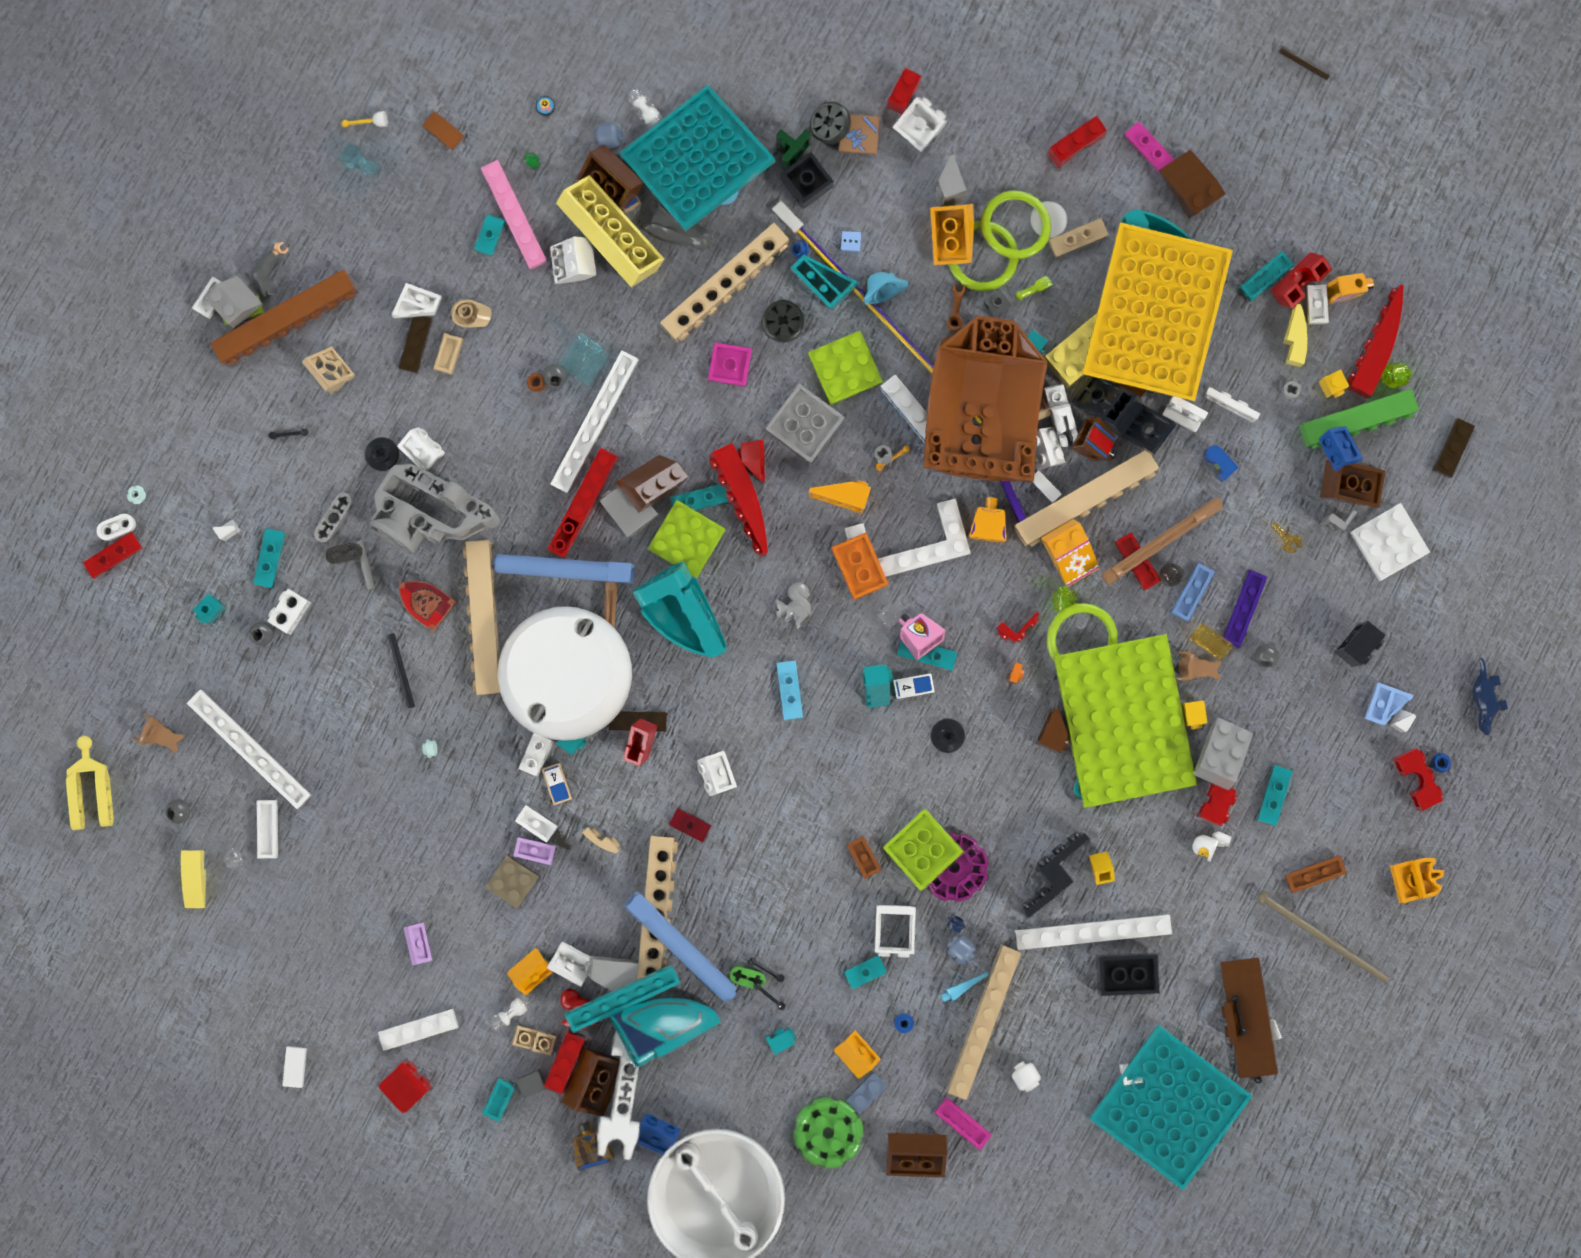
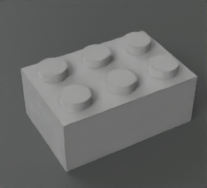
M1217 718L1210 726L1193 775L1229 790L1238 779L1253 733L1221 718Z

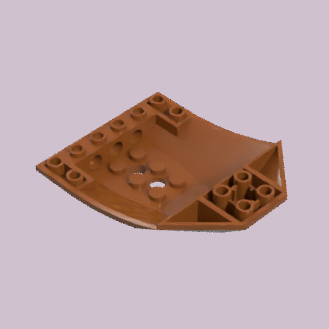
M978 315L937 349L927 408L923 468L951 476L987 481H1034L1039 411L1047 364L1049 363L1015 321ZM974 416L981 418V426L973 424L972 419ZM973 435L979 438L978 445L972 443L971 437Z

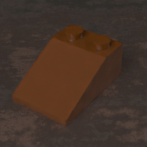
M1191 149L1159 170L1189 218L1226 195L1214 175Z
M1326 460L1320 498L1379 508L1385 470L1355 463L1344 465L1339 471H1334L1330 461Z

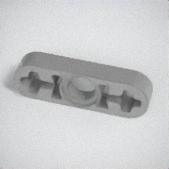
M339 493L335 497L314 531L316 540L321 543H328L332 540L353 506V498L349 494ZM347 497L346 501L348 504L341 507V510L344 511L343 513L334 509L335 506L338 508L341 506V498L345 499ZM331 513L339 515V520L336 523L329 521ZM325 522H326L328 525H330V526H332V527H334V528H333V529L328 528L327 531H326V533L328 534V537H327V538H326V537H323V538L321 539V534H319V533H320V531H325V530H326L327 526L324 525Z

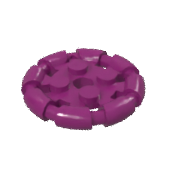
M948 832L955 842L960 843L959 846L964 851L954 861L959 864L960 868L956 873L950 872L949 868H947L938 876V879L941 881L938 886L932 882L927 887L931 890L930 893L938 899L961 902L970 899L977 890L980 891L987 880L988 874H986L989 863L984 849L979 847L974 838L963 833L959 835ZM969 849H972L975 853L972 857L967 853ZM973 865L979 866V873H973ZM970 880L972 885L967 889L964 884ZM949 886L956 887L955 893L948 892Z

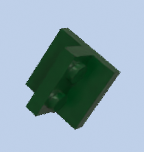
M782 129L776 134L777 149L783 154L781 164L784 171L796 163L811 145V133L806 129L797 140H794Z

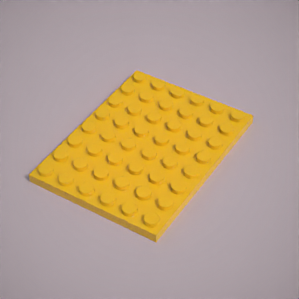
M1120 222L1082 374L1195 401L1233 250Z

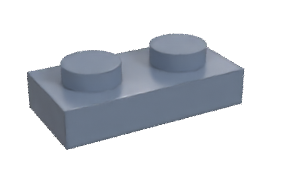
M873 1072L846 1101L861 1114L887 1088V1085Z

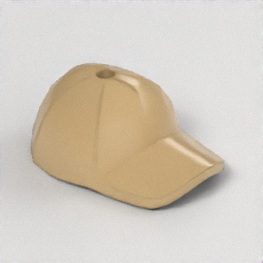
M462 299L455 302L452 306V320L461 327H485L491 318V308L474 300Z

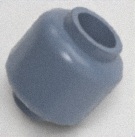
M601 123L594 131L595 142L600 147L605 145L607 148H616L624 137L623 130L616 123Z
M957 935L947 945L949 948L947 951L948 955L957 964H963L964 962L968 964L975 957L973 953L976 947L965 936L959 937Z

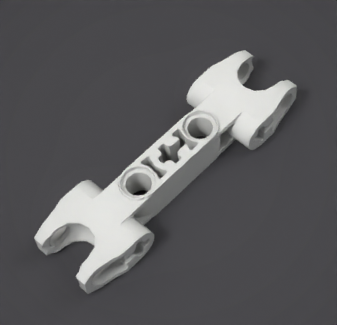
M615 1032L612 1040L611 1055L620 1056L611 1116L610 1118L600 1116L597 1155L604 1156L608 1143L613 1139H620L624 1146V1159L630 1160L638 1140L640 1126L639 1122L630 1121L639 1067L634 1066L619 1035ZM630 1063L633 1066V1071L627 1075L624 1072V1066ZM625 1083H627V1087H630V1090L625 1092V1097L628 1098V1101L618 1099L619 1096L623 1097L624 1091L621 1090V1086H625ZM620 1103H625L627 1106L623 1114H619L617 1111V1106Z

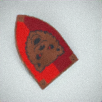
M423 581L399 583V595L407 612L432 632L435 631L456 603L454 599L430 583Z

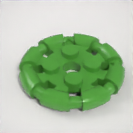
M832 1097L813 1100V1103L809 1106L803 1107L796 1117V1128L793 1129L796 1148H799L802 1152L801 1156L812 1165L825 1166V1168L840 1167L844 1165L845 1161L853 1159L862 1145L860 1140L863 1137V1125L860 1117H857L855 1114V1109L841 1099L839 1101L833 1100ZM830 1107L837 1108L836 1114L829 1112ZM818 1109L821 1114L815 1118L812 1113ZM848 1116L851 1122L846 1125L843 1118ZM804 1124L810 1125L809 1131L803 1130ZM826 1127L834 1130V1134L830 1138L825 1137L822 1133ZM848 1133L854 1135L853 1141L847 1140ZM808 1141H811L813 1145L810 1149L806 1146ZM842 1147L845 1153L839 1156L836 1151H839ZM820 1151L828 1153L827 1158L819 1157Z

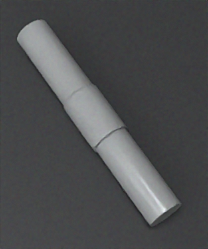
M357 541L355 543L367 590H373L375 586L363 541Z

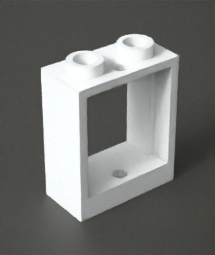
M876 905L875 953H879V956L890 957V953H898V957H910V954H914L915 906ZM881 914L910 915L908 948L880 947Z

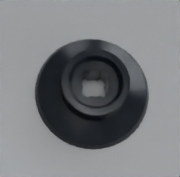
M385 437L373 439L365 450L366 462L377 471L391 469L399 458L397 445L391 439ZM383 450L384 456L379 457L378 451Z
M942 719L931 730V741L934 747L941 752H955L964 743V728L954 719ZM947 731L953 735L950 740L944 737Z

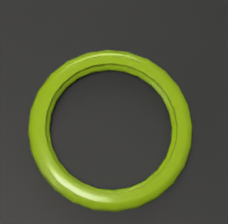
M1007 191L994 196L987 203L981 216V229L986 242L994 251L1011 259H1023L1037 254L1045 247L1051 234V220L1045 206L1033 195L1023 191ZM1008 200H1022L1029 203L1037 210L1041 217V235L1037 242L1026 249L1012 250L1006 248L994 238L991 232L990 219L993 211L999 204Z
M981 221L974 222V231L982 230ZM990 222L991 232L998 234L1005 241L1009 249L1018 250L1013 236L1004 227ZM1009 258V263L1004 273L1000 277L988 282H978L968 278L961 271L958 264H949V268L953 276L965 287L976 291H991L1005 285L1012 278L1017 269L1019 259Z
M1087 603L1074 604L1059 612L1052 620L1046 637L1047 649L1052 660L1054 661L1053 656L1060 655L1056 646V635L1060 625L1065 619L1077 613H1089L1101 619L1108 631V645L1117 644L1118 632L1111 616L1104 609Z

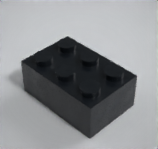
M1158 954L1096 955L1098 994L1100 996L1160 994Z

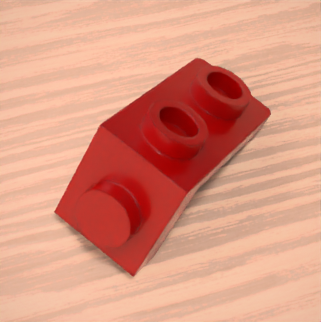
M1036 612L1017 634L1005 623L1001 622L996 628L998 630L997 635L1004 641L1008 639L1012 644L1016 641L1020 643L1027 635L1024 631L1028 627L1033 628L1039 621L1037 618L1039 613Z

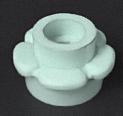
M132 486L128 489L127 499L133 502V504H140L145 500L146 493L141 486Z
M427 739L426 743L422 746L423 754L431 758L437 755V743L435 740L430 741Z

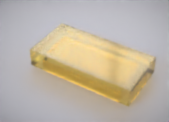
M1203 622L1190 636L1191 640L1219 660H1222L1233 647L1231 642Z

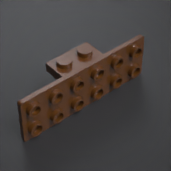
M1257 957L1223 961L1220 964L1226 1002L1221 1007L1223 1018H1226L1227 1026H1225L1226 1038L1229 1037L1230 1043L1233 1042L1239 1078L1277 1075L1278 1068L1260 959ZM1234 995H1238L1243 1027L1246 1030V1035L1244 1036L1239 1034L1240 1027L1235 1003L1232 998Z

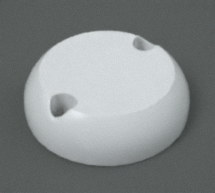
M576 607L549 608L528 617L511 633L505 642L499 658L498 684L502 699L509 712L529 731L553 740H576L603 729L618 715L625 704L631 687V659L620 634L609 622L599 615ZM591 626L592 632L589 635H586ZM544 710H545V717H544V719H543V720H539L540 717H541V715H542V713H543Z
M706 1129L692 1133L677 1141L660 1158L651 1176L648 1189V1210L653 1228L661 1242L678 1258H754L773 1239L780 1225L784 1210V1186L780 1172L772 1157L753 1139L739 1132L727 1129ZM682 1153L689 1163L682 1160ZM741 1234H742V1236L744 1237V1239L747 1241V1243H744V1242L741 1241V1239H740V1235H741Z

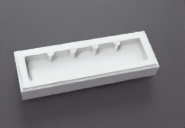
M1209 387L1203 395L1204 398L1252 423L1260 416V413L1249 408L1247 403L1232 399V396L1224 391L1220 393Z
M277 800L257 801V859L278 858Z

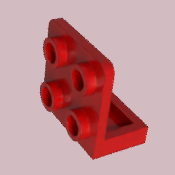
M406 1059L379 1084V1089L401 1113H406L432 1089L430 1081L417 1071L415 1064Z

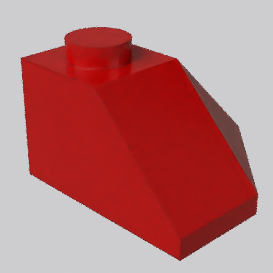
M764 440L741 443V448H737V453L742 463L761 483H765Z

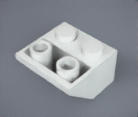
M572 237L550 247L555 284L582 281L596 276L593 247L587 238Z

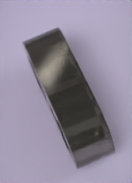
M357 543L334 546L327 550L326 559L331 564L355 561L361 558L363 549ZM352 548L356 549V552H354L353 555L347 554V552L351 551ZM335 553H341V556H337L336 559L332 557Z

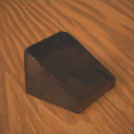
M557 829L551 842L570 850L572 845L562 831Z

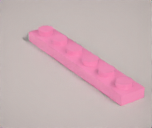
M496 160L481 167L529 269L531 270L546 263L547 260L499 161Z

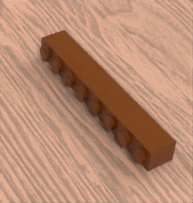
M343 269L210 342L223 365H234L239 361V358L252 355L257 348L270 345L272 340L277 337H285L288 335V331L303 327L306 321L319 318L322 315L321 313L337 308L338 304L342 301L352 300L358 291L348 273Z

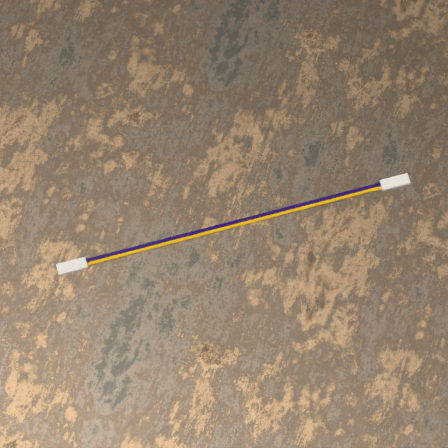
M782 201L772 208V211L794 234L798 233L833 270L851 278L803 228L804 224ZM857 286L853 291L864 302L866 293ZM866 304L932 373L934 364L876 304ZM974 416V418L980 424H982L981 418L978 416ZM1035 470L1032 483L1053 503L1062 494L1039 470Z

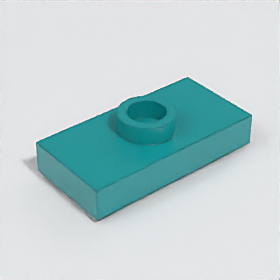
M487 214L474 250L492 257L505 225V220Z
M879 955L844 971L853 990L887 973Z
M498 1078L482 1115L500 1122L516 1089L515 1085Z

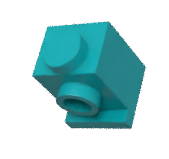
M782 1027L773 1032L774 1036L770 1037L768 1034L765 1037L774 1055L794 1045V1039L797 1038L792 1027L785 1030Z

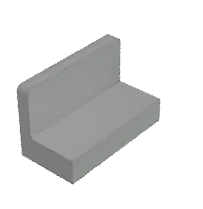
M1352 510L1346 513L1342 519L1332 513L1324 517L1319 524L1336 535L1346 529L1357 512Z

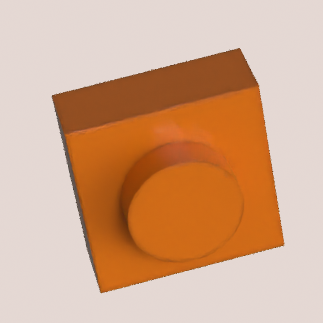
M1016 662L1013 664L1008 682L1016 684L1018 680H1022L1025 671L1022 670V664Z

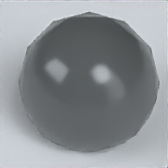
M552 364L544 369L543 380L547 386L558 388L565 383L567 373L562 366Z
M266 622L255 623L249 631L250 639L259 646L269 644L274 637L272 626Z
M1263 644L1255 651V661L1259 666L1272 667L1277 664L1279 652L1275 646Z
M175 799L168 803L166 816L172 823H183L190 816V807L185 801Z

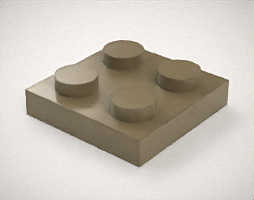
M506 855L485 888L518 909L539 876Z

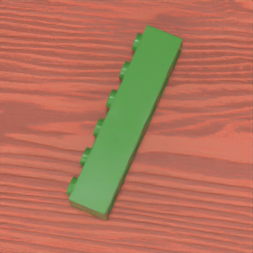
M1412 389L1303 423L1299 426L1305 447L1317 449L1322 447L1319 438L1329 429L1346 426L1351 437L1359 435V431L1364 429L1370 432L1378 429L1377 425L1383 423L1385 426L1396 423V419L1403 418V420L1414 417V413L1419 411Z

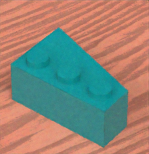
M803 255L791 267L832 311L859 285L857 281L806 255Z
M887 664L864 667L862 675L867 708L890 705V681L893 680L891 668H887Z

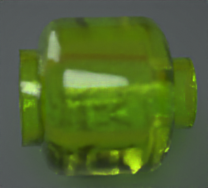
M1404 362L1387 364L1381 375L1382 381L1390 388L1406 386L1412 377V370Z
M1068 586L1057 587V591L1052 594L1054 611L1061 612L1066 607L1078 604L1076 591L1069 589Z

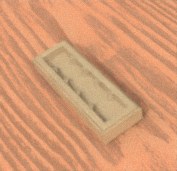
M1100 218L1049 239L1048 242L1055 258H1058L1108 237V232Z

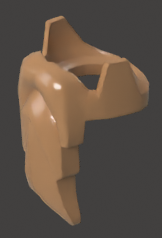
M1179 651L1178 654L1185 657L1179 661V674L1183 677H1176L1177 680L1191 681L1196 679V677L1205 678L1206 676L1216 680L1220 679L1217 669L1221 665V661L1208 662L1207 660L1194 657V652Z
M144 713L143 715L147 717V723L142 730L140 738L132 737V740L142 745L151 743L159 744L163 747L167 746L176 753L178 751V742L184 738V735L173 733L172 730L165 728V725L158 722L157 719Z

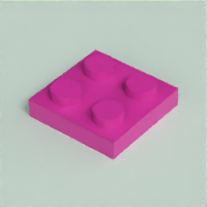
M714 342L708 381L746 387L752 349Z

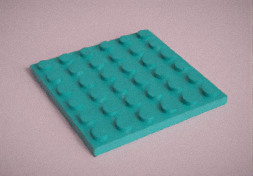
M709 85L701 89L619 153L626 164L644 182L645 186L685 232L776 162L770 152Z
M1157 1024L1129 1062L1123 1074H1120L1089 1116V1119L1184 1190L1253 1096ZM1126 1077L1127 1081L1132 1080V1084L1124 1086V1078ZM1137 1078L1143 1079V1082L1134 1084Z

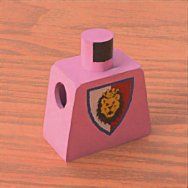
M907 613L900 617L899 622L903 625L900 638L916 660L944 641L946 630L924 614H919L914 619Z

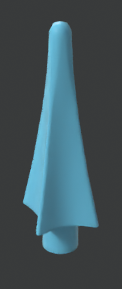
M985 972L968 981L946 988V993L940 995L943 1002L949 999L951 1001L956 1000L973 985L986 978L989 973Z

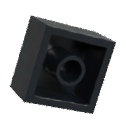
M809 152L780 174L781 181L802 209H805L834 186V181L812 152Z
M1368 620L1360 622L1334 653L1351 667L1361 666L1362 664L1366 665L1372 658L1370 654L1374 649L1378 650L1384 644L1383 638L1386 635Z

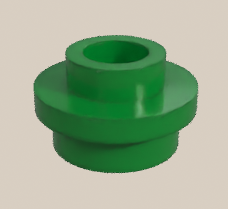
M534 152L525 153L526 156L523 160L532 169L541 165L539 163L541 159Z

